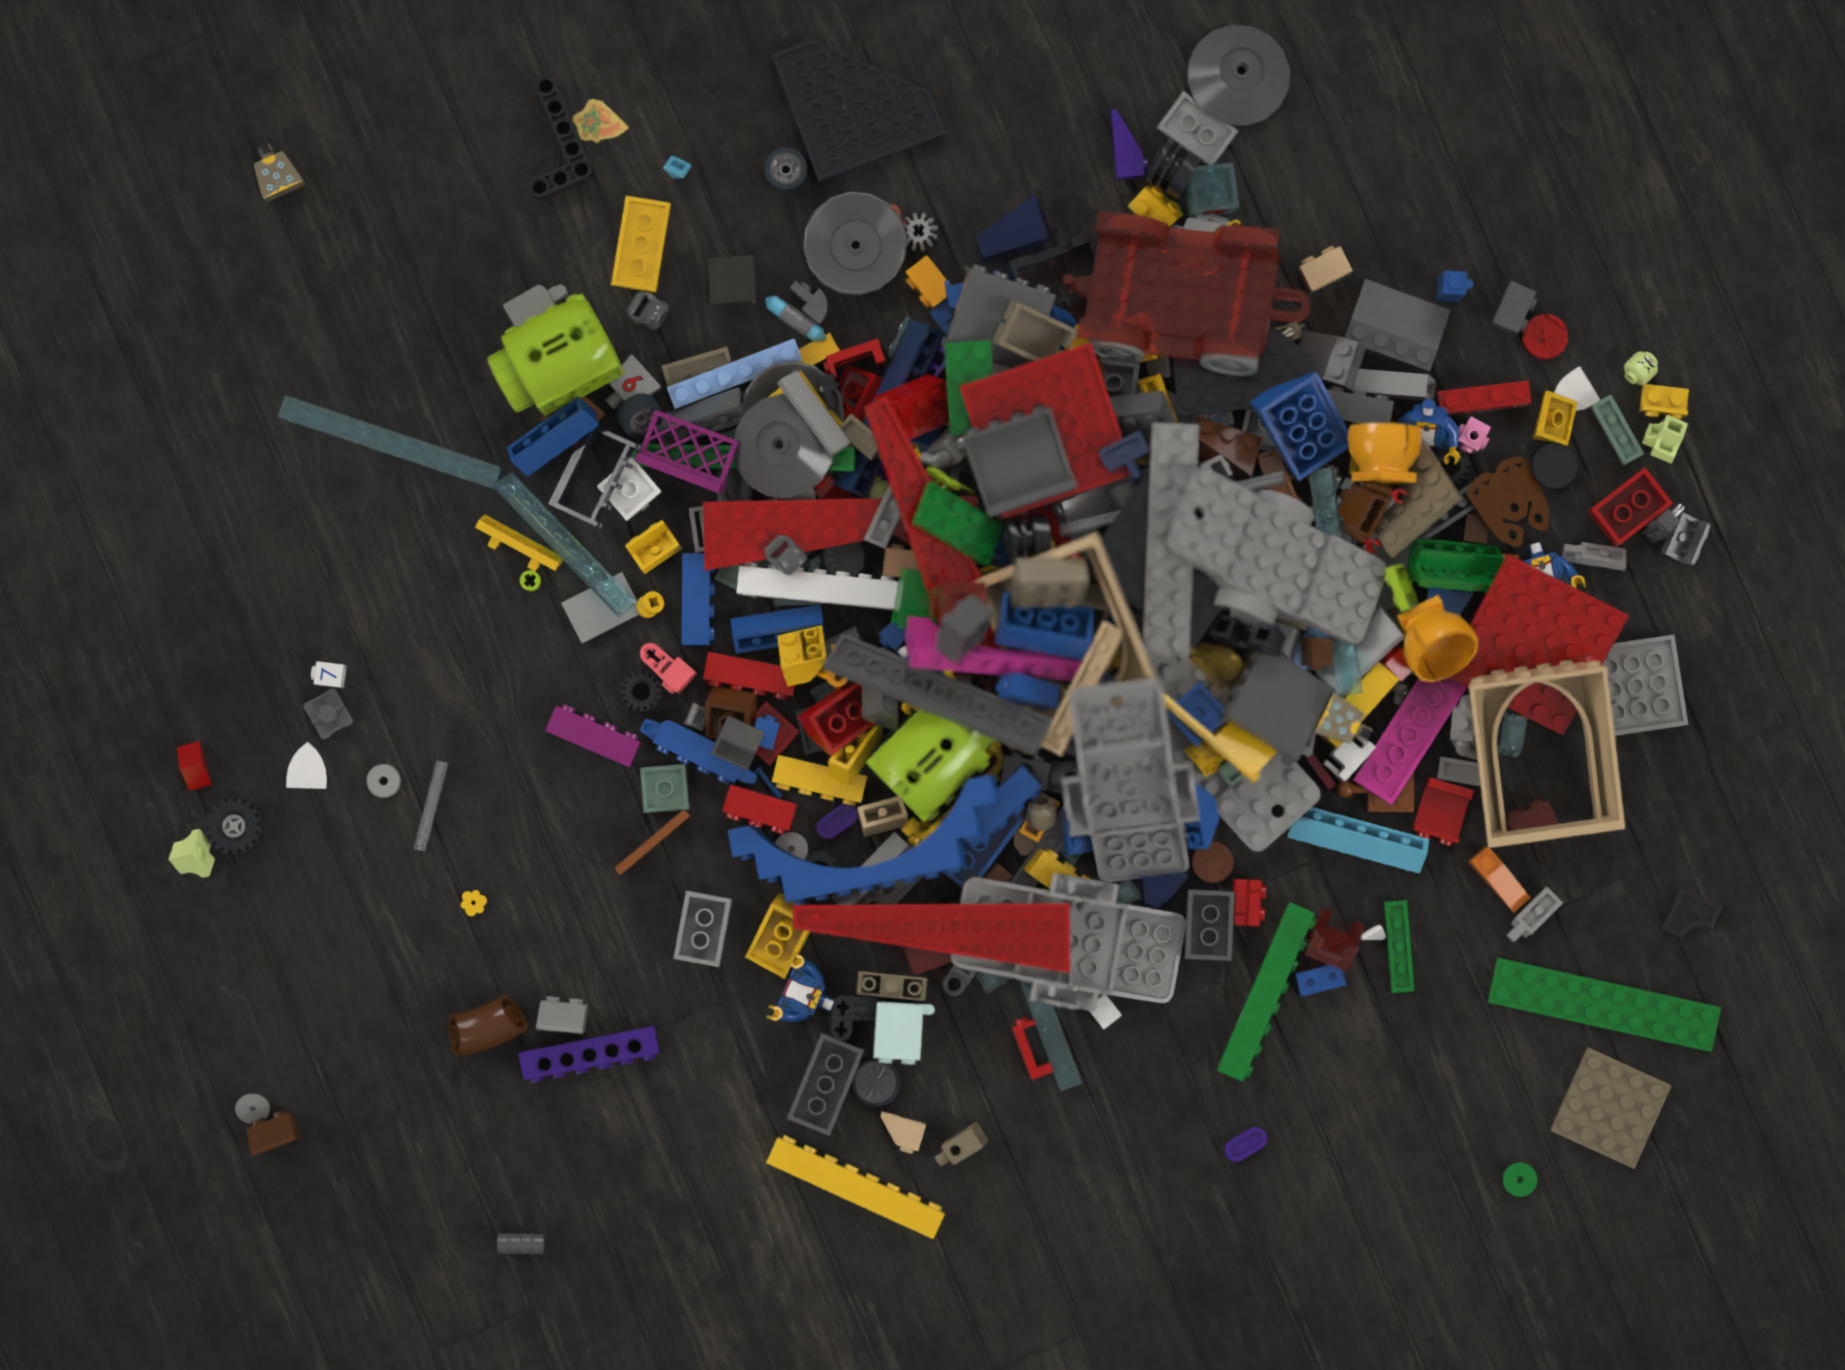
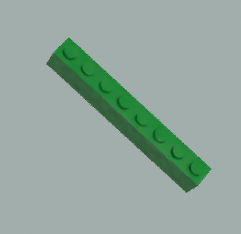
M1291 902L1287 903L1218 1064L1217 1071L1242 1082L1244 1078L1249 1079L1254 1067L1250 1065L1252 1059L1259 1056L1263 1046L1259 1044L1262 1036H1267L1272 1024L1268 1023L1271 1015H1276L1281 1003L1277 1002L1280 994H1285L1290 982L1286 981L1290 972L1294 973L1299 961L1295 960L1299 951L1303 952L1308 940L1304 939L1308 930L1312 931L1317 919L1313 918L1314 912Z

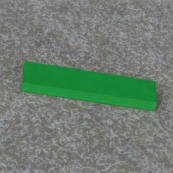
M1407 900L1384 902L1391 993L1412 992L1415 990Z

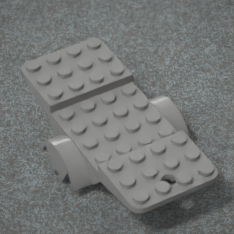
M1199 468L1193 472L1167 539L1168 548L1172 553L1214 578L1217 586L1220 587L1214 605L1230 607V616L1242 619V623L1255 625L1257 621L1274 625L1276 617L1298 621L1349 644L1359 643L1363 640L1385 582L1384 575L1386 574L1385 569L1387 568V565L1381 559L1335 535L1328 536L1311 527L1314 513L1299 500L1272 490L1257 489L1256 493H1253L1207 468ZM1194 508L1201 509L1200 511L1203 512L1202 520H1196V516L1193 514Z
M1189 645V656L1148 655L1156 677L1162 685L1163 692L1175 703L1198 682H1201L1222 705L1234 687L1242 680L1240 675L1235 673L1223 683L1191 645ZM1119 671L1111 677L1108 684L1115 683ZM1167 715L1173 763L1192 762L1184 752L1192 742ZM1228 720L1222 725L1225 727L1230 722V720ZM1279 752L1259 771L1260 777L1255 783H1250V780L1244 776L1231 788L1217 771L1204 777L1199 768L1192 762L1195 783L1215 797L1218 815L1253 851H1262L1267 848L1320 798V790L1296 762L1290 767L1282 764L1281 761L1284 755ZM1276 804H1280L1284 808V814L1279 818L1274 817L1271 813L1272 807Z
M1142 679L1074 689L1070 694V708L1080 775L1062 778L1065 809L1067 811V821L1070 822L1071 836L1090 834L1098 876L1105 882L1184 873L1189 868V857L1183 823L1200 821L1192 762L1173 763L1161 683L1156 679ZM1116 696L1122 697L1124 700L1118 706L1113 705L1110 701Z
M1053 873L1051 889L1045 890L986 878L971 877L964 882L960 904L1070 903V973L950 954L952 963L960 968L1033 982L1030 1001H1040L1058 1007L1062 1006L1070 1009H1084L1095 1012L1099 994L1166 1003L1170 1001L1174 994L1186 920L1181 914L1176 912L1118 903L1116 898L1119 885Z

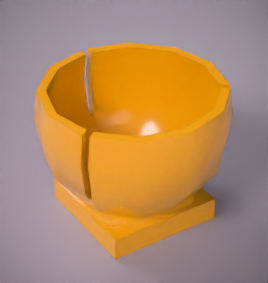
M1391 423L1350 425L1348 432L1349 452L1360 468L1358 472H1352V482L1363 483L1375 480L1386 485L1415 483L1416 473H1409V469L1420 455L1423 440L1421 428L1419 426Z
M1438 595L1397 616L1401 630L1405 635L1403 655L1409 668L1421 681L1435 682L1436 680L1438 682L1452 677L1465 668L1477 653L1478 638L1474 630L1458 614L1445 611L1442 600Z

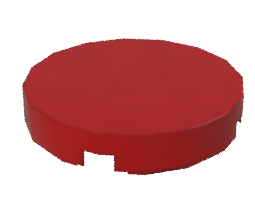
M1542 314L1533 317L1523 331L1522 341L1524 347L1530 355L1538 359L1548 360L1558 356L1568 343L1566 325L1560 318L1552 314Z

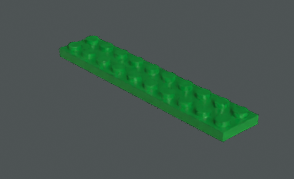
M1501 958L1496 959L1487 1000L1488 1003L1712 1052L1721 1011V1007Z

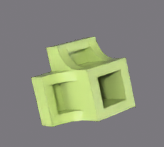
M1666 415L1664 421L1659 424L1649 423L1642 444L1652 447L1650 455L1672 464L1684 438L1688 423Z
M200 829L192 830L186 839L174 843L169 861L180 874L195 873L204 878L210 876L215 858L209 852L211 847L209 839Z

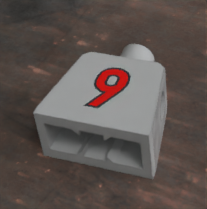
M631 354L622 365L626 374L609 383L615 391L605 400L615 410L627 398L635 394L644 393L652 396L662 388Z

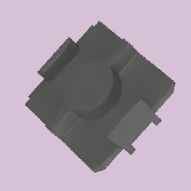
M335 688L329 689L303 706L321 739L330 737L335 732L354 722Z

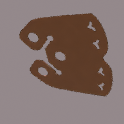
M1516 456L1502 461L1497 466L1495 473H1483L1470 485L1467 496L1493 534L1500 541L1513 547L1521 546L1524 536L1522 528L1508 522L1504 523L1502 519L1506 518L1507 520L1517 522L1524 518L1527 514L1529 501L1532 502L1528 518L1530 526L1542 531L1547 529L1549 507L1525 457ZM1522 462L1520 468L1515 465V463L1520 464ZM1507 467H1509V468H1508V472H1509V473L1503 472V470H1506ZM1489 479L1490 481L1488 483V486L1486 484H1483V482H1487V480ZM1478 487L1479 494H1473V492H1475L1476 488ZM1512 503H1516L1518 505V512H1513L1511 510ZM1535 514H1541L1543 518L1541 523L1535 521ZM1510 530H1514L1517 533L1516 539L1513 540L1509 537Z

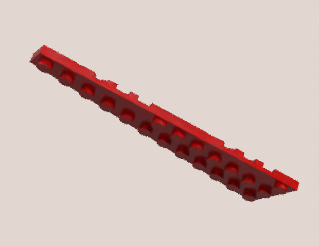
M883 396L863 408L938 626L941 628L942 624L940 622L948 612L952 613L962 599L966 600L971 595H974L982 602L974 583L975 580L982 576L973 559L912 524L925 487L931 480L886 396ZM990 622L984 639L977 645L998 649L1000 644H995V632Z
M957 496L978 509V496ZM882 498L703 502L704 571L765 560L767 558L764 554V549L778 535L790 537L803 552L865 541L864 537ZM901 516L892 535L906 533ZM785 541L771 556L775 558L788 547V543Z
M1070 903L793 905V929L1070 973Z

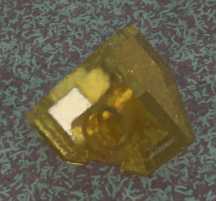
M1201 642L1189 654L1192 661L1219 689L1235 678L1246 666L1229 647Z

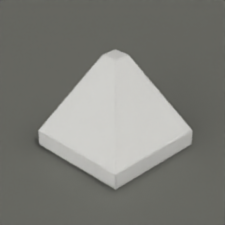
M1376 925L1362 933L1359 937L1361 940H1384L1386 935L1382 926Z

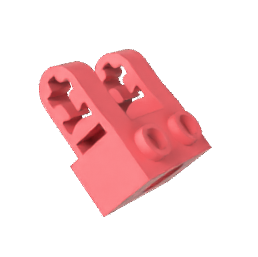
M653 643L645 644L640 650L641 659L663 680L661 685L671 694L675 691L680 694L697 675L679 657L674 661ZM649 650L655 651V655L661 659L659 664L653 658L648 659L649 655L647 652Z

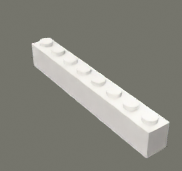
M749 562L745 563V566H739L736 593L747 596L893 610L898 581H895V577L881 576V580L872 579V575L869 574L849 577L850 573L836 571V575H828L827 570L813 569V573L804 572V568L800 567L792 575L787 576L775 565H768V568H759L758 563Z

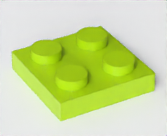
M1401 563L1386 568L1384 576L1389 587L1392 586L1395 594L1393 595L1395 606L1403 612L1419 605L1405 564Z

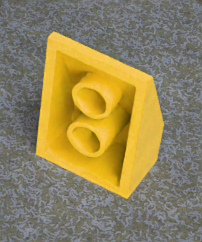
M779 893L771 903L745 958L785 979L792 967L787 961L795 962L797 957L792 953H800L811 931L793 929L794 903L786 902L785 895Z

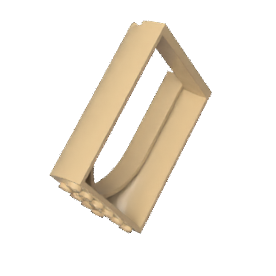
M1098 532L1091 533L1082 539L1032 557L1061 558L1086 548L1117 627L1126 632L1121 641L1122 661L1115 683L1142 679L1158 680ZM1014 565L1005 566L974 581L982 602L993 610L990 622L995 635L999 605L1003 592H1010L1009 581ZM1000 645L1001 649L1004 651L1026 650L1011 646ZM1036 678L1060 686L1057 708L1046 711L1025 706V708L1054 719L1071 683L1067 680ZM1116 696L1110 702L1118 706L1124 700L1122 697Z
M1565 660L1559 662V665L1556 666L1544 663L1536 665L1537 668L1535 669L1516 667L1513 672L1506 673L1505 670L1491 671V675L1472 678V681L1469 683L1488 848L1625 829L1607 667L1601 665L1600 661L1573 663L1572 660ZM1539 682L1549 685L1566 695L1580 716L1585 737L1594 819L1507 831L1497 754L1498 728L1502 715L1511 700L1528 685Z

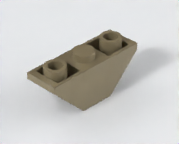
M859 971L857 994L925 1001L927 978Z

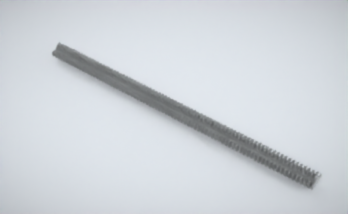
M1280 471L1235 483L1249 491L1251 489L1254 491V488L1259 490V487L1262 489V486L1268 488V485L1271 487L1270 485L1273 486V484L1276 486V483L1279 485V482L1282 484V482L1284 483L1283 472ZM1119 511L1063 525L1060 524V534L1064 537V534L1067 536V533L1068 535L1070 533L1073 535V532L1074 534L1075 532L1078 533V531L1081 533V530L1084 532V529L1089 531V528L1092 530V527L1095 529V527L1098 528L1099 526L1101 528L1103 525L1106 527V524L1109 526V523L1113 522Z

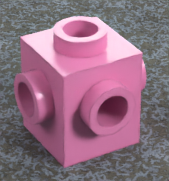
M1470 417L1465 425L1461 423L1459 426V449L1468 454L1472 452L1477 453L1479 449L1484 450L1490 439L1486 436L1491 427L1473 417ZM1470 434L1474 435L1475 440L1470 438Z

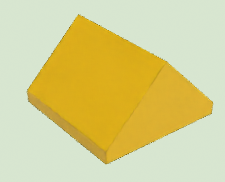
M1545 391L1542 396L1533 439L1568 446L1578 402L1556 393Z

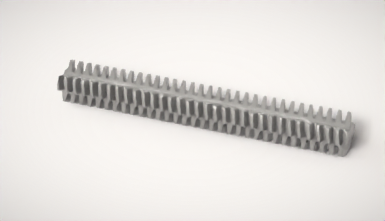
M436 760L438 763H435L436 768L433 771L435 774H432L434 777H432V782H430L432 785H430L431 788L428 790L429 796L427 798L429 799H426L427 801L425 802L426 807L424 809L426 810H423L424 812L422 813L424 814L422 815L423 818H421L423 821H420L422 824H419L421 825L419 826L420 829H418L420 832H417L419 835H417V840H415L417 843H414L416 846L413 848L421 851L426 850L425 847L428 844L427 839L429 837L427 836H430V828H432L430 825H433V817H435L433 814H436V806H438L436 803H438L439 795H441L439 793L441 790L439 789H442V781H444L442 778H445V770H447L445 767H448L447 765L449 764Z

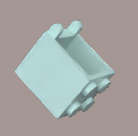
M877 1001L874 1058H879L878 1062L892 1063V1059H902L901 1064H915V1060H920L922 1014H933L934 1006L931 1004Z

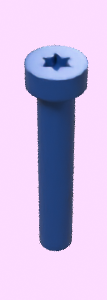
M760 766L754 772L758 773L779 799L782 794L762 771L763 768Z

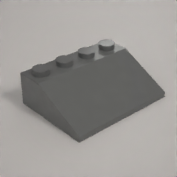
M1365 279L1344 338L1359 342L1366 348L1365 352L1427 374L1436 356L1450 310Z

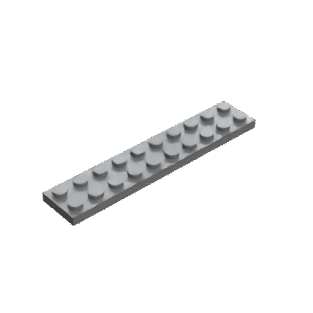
M1152 423L1143 645L1147 655L1189 656L1193 565L1172 553L1168 548L1167 539L1193 472L1197 470L1199 425Z

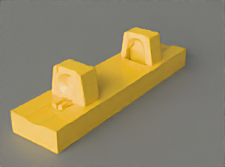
M483 515L476 524L475 528L491 536L487 546L495 550L503 542L529 556L531 560L528 568L536 571L540 564L556 571L565 558L487 515Z

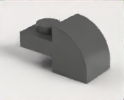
M795 281L790 290L806 303L802 308V312L820 326L828 312L824 293L821 289H818L812 295L811 292L813 290L806 283L802 282L799 284Z

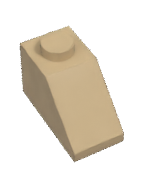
M882 1111L881 1118L895 1144L900 1146L899 1150L913 1154V1150L918 1151L926 1123Z

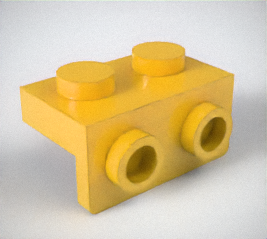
M1150 183L1134 198L1128 207L1137 216L1154 220L1163 225L1166 233L1183 216V213L1176 202L1170 201L1164 195L1165 193L1161 187L1157 188L1153 183Z
M663 520L652 524L648 530L639 536L633 537L625 545L644 574L682 549Z
M1221 724L1211 734L1216 737L1224 726ZM1204 740L1197 747L1192 743L1184 750L1185 754L1199 768L1204 777L1215 773L1226 760Z

